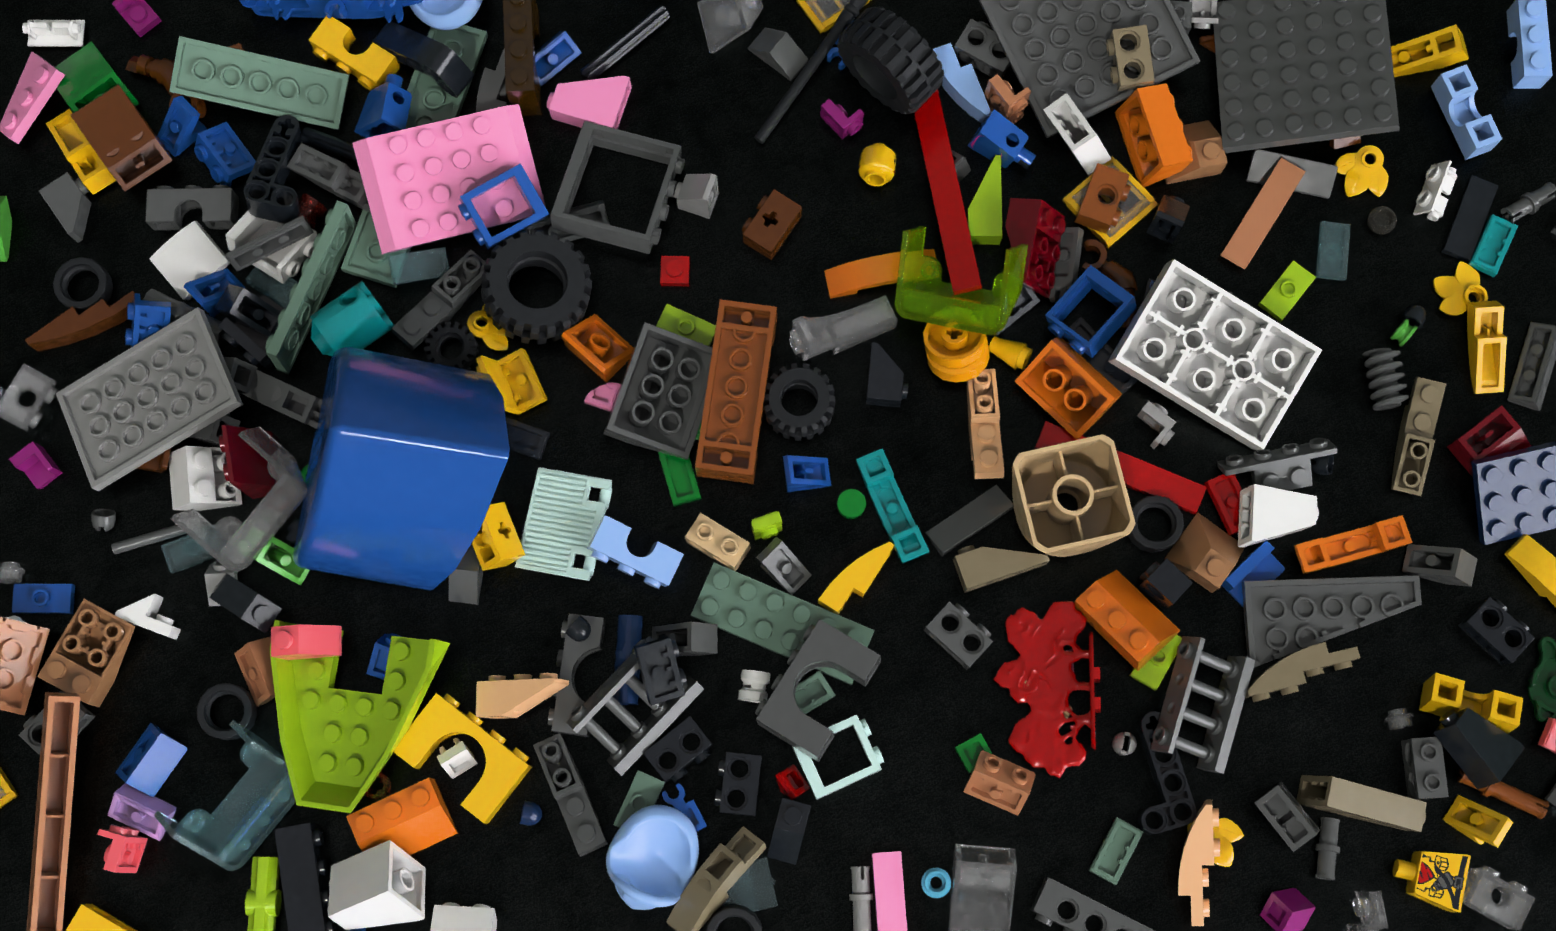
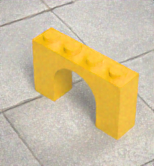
M436 693L410 725L394 753L413 768L420 770L439 744L445 739L461 734L475 738L485 753V771L479 782L461 803V806L481 822L488 824L532 768L527 763L529 757L517 747L513 751L504 745L506 739L494 729L488 733L481 727L483 721L471 711L465 715L458 709L460 703L448 693L444 697Z

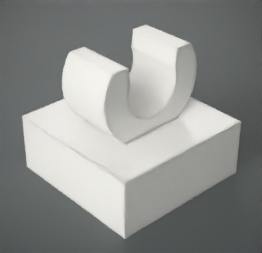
M458 738L453 739L455 745L450 749L446 750L443 746L440 747V755L437 756L440 765L452 779L478 764L472 752Z

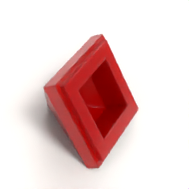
M794 764L775 775L780 792L791 800L810 789V786Z

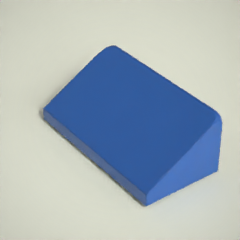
M559 31L535 51V63L540 86L544 85L582 53L566 31Z

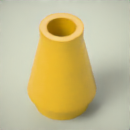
M994 336L989 344V352L996 355L1015 370L1017 368L1025 369L1033 349L1027 347V343L1007 340Z

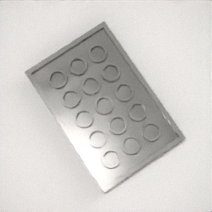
M199 307L56 393L91 488L100 491L243 405L206 314Z

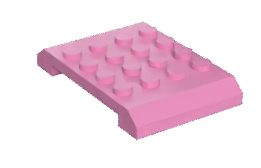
M519 104L502 106L373 136L352 143L382 255L471 233L476 228L471 219L466 221L458 208V205L462 204L459 200L460 196L520 163L545 205ZM513 178L471 200L487 229L522 221L533 215Z

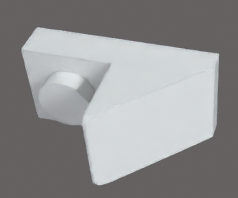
M157 594L141 599L117 610L115 616L175 640H177L181 629L172 626L174 620L157 614L163 601V597Z

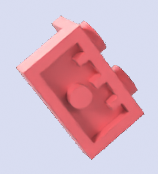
M110 825L109 829H99L97 835L113 839L112 844L107 847L104 853L105 865L103 869L114 873H137L148 838L138 836L140 830L126 826Z

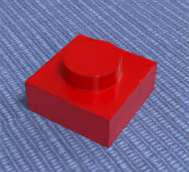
M661 256V286L689 287L690 257Z

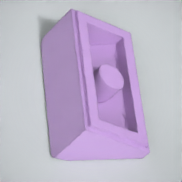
M125 783L114 792L107 816L160 841L175 814L176 807L155 796L151 797Z

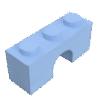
M1515 0L1506 11L1508 36L1517 37V53L1511 62L1513 89H1541L1553 76L1546 0Z
M1467 64L1440 74L1431 88L1465 160L1491 151L1502 140V137L1491 114L1482 117L1476 109L1474 95L1478 87Z
M606 515L603 516L587 549L593 551L591 556L604 563L611 560L619 564L617 569L630 576L637 573L645 577L643 582L654 588L659 589L661 585L664 587L669 586L684 554L657 541L653 543L645 557H636L629 552L626 544L627 537L632 528Z

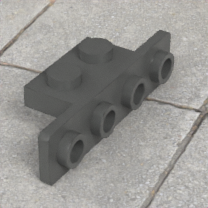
M1314 438L1310 440V443L1300 445L1289 443L1283 445L1280 449L1256 450L1251 455H1230L1225 458L1226 460L1218 461L1217 465L1225 476L1251 471L1252 485L1258 484L1289 491L1313 486L1310 459L1337 454L1338 451L1337 446L1329 439Z

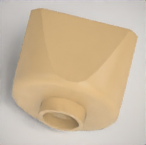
M1101 434L1021 452L1015 458L1012 467V496L1017 523L1026 540L1039 551L1057 557L1078 555L1108 545L1129 535L1133 530L1136 522L1115 443L1111 438ZM1061 493L1071 494L1077 500L1078 509L1076 511L1065 509L1059 503L1057 495Z

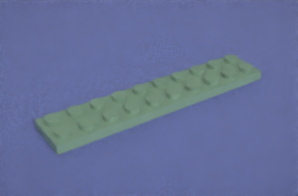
M463 25L453 30H438L430 27L427 37L443 43L452 49L475 74L488 34L487 31ZM414 70L407 89L411 93L412 99L406 129L459 117L472 79L458 98H455L444 91L432 77ZM362 210L341 270L348 274L396 288L411 247L382 255L372 215Z

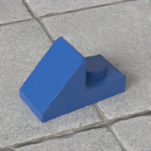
M183 96L173 98L157 135L174 157L179 156L196 141L197 133L207 130L198 120L200 113Z

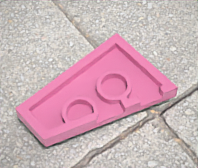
M31 52L0 122V132L19 144L65 74L39 55Z

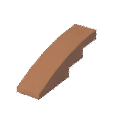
M1282 157L1280 158L1221 253L1222 257L1244 270L1246 269L1306 171Z

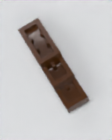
M131 291L113 305L101 299L83 313H80L72 306L25 339V341L35 350L43 351L70 345L96 336L127 320L128 303H133L135 292Z

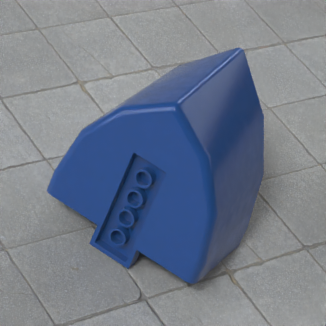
M353 347L337 349L329 362L318 426L311 448L304 485V500L293 552L295 564L303 569L429 591L435 589L454 572L482 526L510 452L503 396L490 374Z

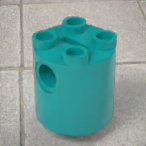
M360 281L310 316L312 320L310 337L323 355L333 356L337 349L343 347L366 348L392 330L394 324L364 282Z

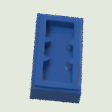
M14 584L12 613L73 614L75 585Z

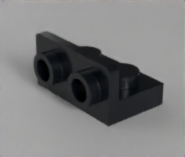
M662 634L659 635V639L634 646L647 699L651 706L685 695L683 686L687 685V680L683 669H678L676 657H679V650L675 640H671L670 637Z

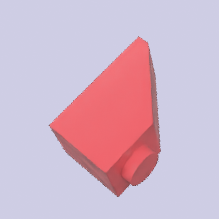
M297 624L271 627V657L297 660L342 656V626Z

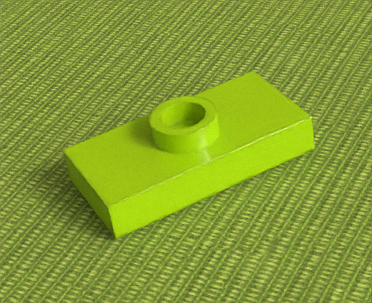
M1293 260L1258 306L1281 322L1316 277Z
M666 304L656 327L710 346L714 339L716 325Z
M779 511L754 518L751 521L755 540L760 538L768 539L783 531Z
M1176 635L1139 671L1133 668L1129 676L1154 691L1157 690L1177 655V649L1182 641V637Z

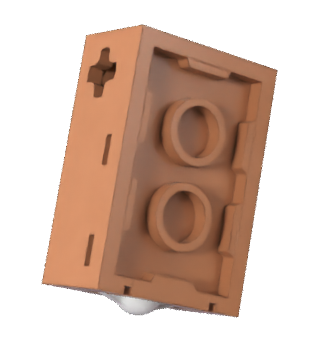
M18 616L0 617V710L25 715L50 629L28 624Z

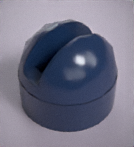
M525 800L519 824L535 825L542 818V810L536 803Z

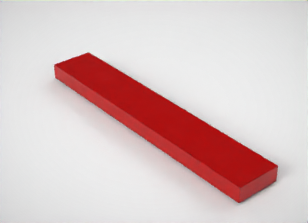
M1045 421L1034 449L1075 441L1076 439L1066 429ZM1116 450L1126 487L1148 496L1159 495L1169 498L1178 508L1194 515L1197 513L1206 491V486Z

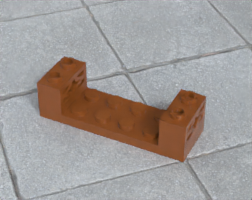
M722 299L719 301L695 463L697 477L754 484L758 458L757 447L771 349L774 346L777 325V307Z

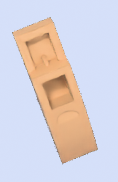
M984 369L977 377L967 381L969 437L974 479L1004 478L995 369Z
M1206 800L1197 812L1196 818L1192 822L1185 839L1180 861L1178 896H1191L1192 926H1204V917H1210L1209 899H1203V887H1209L1208 868H1202V865H1214V857H1220V838H1214L1213 826H1219V808H1213L1212 800Z

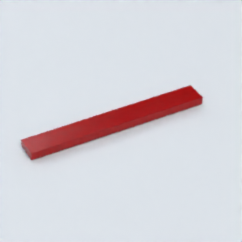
M937 89L914 113L954 295L980 290L982 285Z

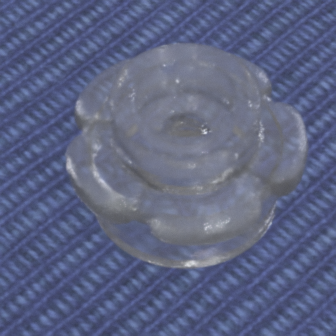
M17 562L1 563L0 583H21L25 569L21 568Z
M1399 708L1388 711L1389 717L1384 719V722L1388 723L1389 730H1399L1413 726L1411 717H1414V714L1407 713L1406 708Z

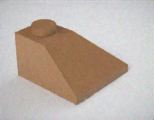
M1209 120L1183 125L1186 141L1192 149L1193 161L1180 173L1166 178V184L1221 174L1228 162L1225 150L1222 147V138Z
M1197 512L1164 560L1167 558L1181 572L1213 593L1220 588L1230 574L1245 547H1238V541L1235 538L1229 536L1228 533Z

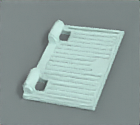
M538 467L521 538V545L525 556L516 560L515 568L590 581L597 559L591 556L593 551L587 549L601 518L605 516V512L609 508L613 490L612 480ZM591 487L601 489L598 502L589 500ZM576 554L585 556L583 569L573 567Z

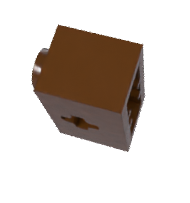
M775 189L769 196L765 195L761 199L757 207L758 213L754 219L748 218L742 228L743 243L770 260L776 255L802 217V206ZM772 220L775 221V225L770 224L768 227L765 225V221L767 223H770Z

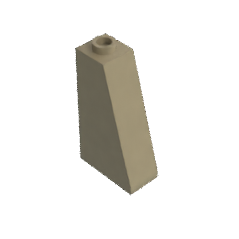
M1301 775L1297 801L1301 806L1404 831L1422 832V826L1426 820L1425 809L1427 802L1333 776Z

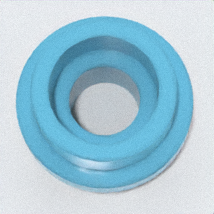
M931 868L923 874L921 886L928 896L941 898L949 892L951 878L945 870ZM933 877L941 879L942 884L938 889L932 888L930 884Z

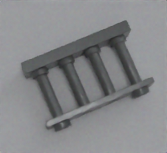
M648 636L646 640H640L635 646L653 641L654 639ZM634 647L632 654L583 705L580 704L572 710L569 715L570 719L566 722L576 733L584 727L611 752L610 757L606 761L621 776L704 690L696 680L687 675V685L683 686L685 695L651 706L647 699L644 684L634 675L639 669ZM625 683L652 709L651 714L644 722H639L613 697ZM604 705L631 730V735L624 743L615 741L592 719Z
M1183 636L1177 649L1178 655L1157 728L1153 733L1150 750L1173 754L1174 748L1199 757L1196 768L1207 772L1224 774L1256 660L1245 656L1228 655L1226 661L1202 651L1205 643L1204 638ZM1199 662L1223 672L1219 689L1194 679ZM1191 691L1215 700L1211 717L1186 707ZM1183 719L1207 728L1203 746L1178 736Z

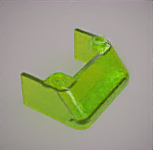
M920 226L903 231L895 297V308L901 317L987 335L995 334L1005 327L1022 291L1028 245L1021 244L1006 249L1004 271L994 279L992 291L980 289L954 295L952 284L941 281L942 266L940 262L934 257L923 255L926 227Z

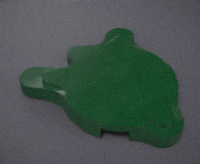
M1548 636L1538 640V661L1527 679V691L1534 706V715L1542 723H1546L1548 717L1556 719V642Z

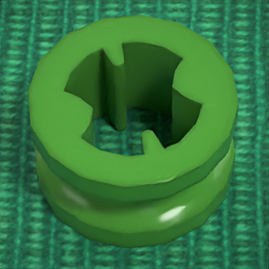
M1406 318L1391 335L1390 339L1398 340V345L1402 347L1418 327L1416 325H1409V320Z

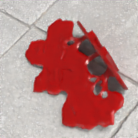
M1073 601L1053 602L1043 619H1039L1037 614L1026 610L1024 607L1018 609L1014 615H1010L1005 622L1008 642L1014 646L1020 656L1017 660L1004 662L993 679L1001 687L1008 688L1010 696L1017 703H1028L1031 708V712L1015 724L1008 743L1017 753L1023 754L1025 760L1033 768H1045L1050 776L1061 778L1067 767L1080 766L1086 760V751L1083 745L1076 739L1079 730L1084 725L1091 729V747L1096 750L1095 713H1101V697H1095L1094 683H1100V667H1094L1093 631L1089 633V650H1082L1076 644V639L1086 626L1087 618L1075 609ZM1069 645L1072 647L1073 652L1064 651L1063 647ZM1082 658L1089 659L1090 682H1078L1076 680V675L1071 668L1072 663ZM1072 691H1090V711L1087 714L1076 715L1070 709L1068 697ZM1063 712L1070 713L1072 717L1065 718ZM1075 722V725H1070L1072 731L1063 736L1060 735L1059 728L1063 724ZM1073 737L1071 744L1065 743L1067 738Z

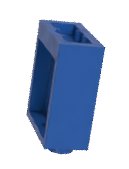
M521 163L460 196L459 200L462 204L458 205L466 221L471 219L476 229L472 232L480 246L485 244L487 249L549 215ZM513 178L533 215L491 237L471 200Z
M1090 265L1045 316L1049 325L1048 330L1054 336L1060 339L1063 336L1070 342L1069 345L1080 355L1086 353L1093 358L1137 309L1135 296ZM1093 289L1118 309L1088 342L1062 321L1088 292Z

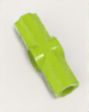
M253 857L251 888L248 889L245 899V913L248 916L247 931H276V917L279 916L282 905L281 890L278 889L280 877L278 857Z

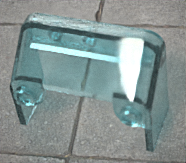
M234 720L229 725L246 742L240 751V759L249 769L215 811L210 814L203 809L192 810L186 814L180 823L159 811L154 815L173 839L229 871L241 868L296 802L284 756L266 741Z

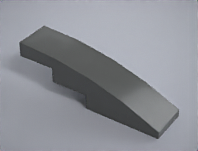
M303 143L300 144L287 165L290 170L347 202L371 213L359 172L350 169L339 160Z

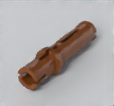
M1460 768L1458 774L1462 775V777L1457 776V782L1477 790ZM1502 781L1478 789L1482 796H1492L1539 819L1544 818L1548 812L1547 809L1543 808L1549 807L1548 801L1537 798Z

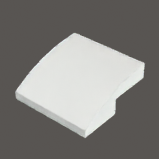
M198 221L191 222L177 232L149 258L183 300H190L192 298L191 294L184 288L185 283L224 270L230 264L224 252Z

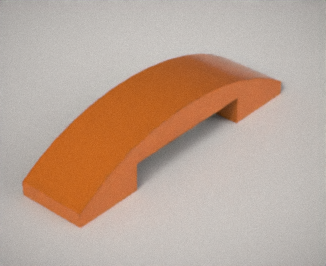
M934 249L910 250L877 255L848 262L824 271L830 299L857 294L858 290L908 280H912V283L940 278Z
M1401 515L1337 535L1294 545L1304 574L1376 555L1413 542L1404 517Z

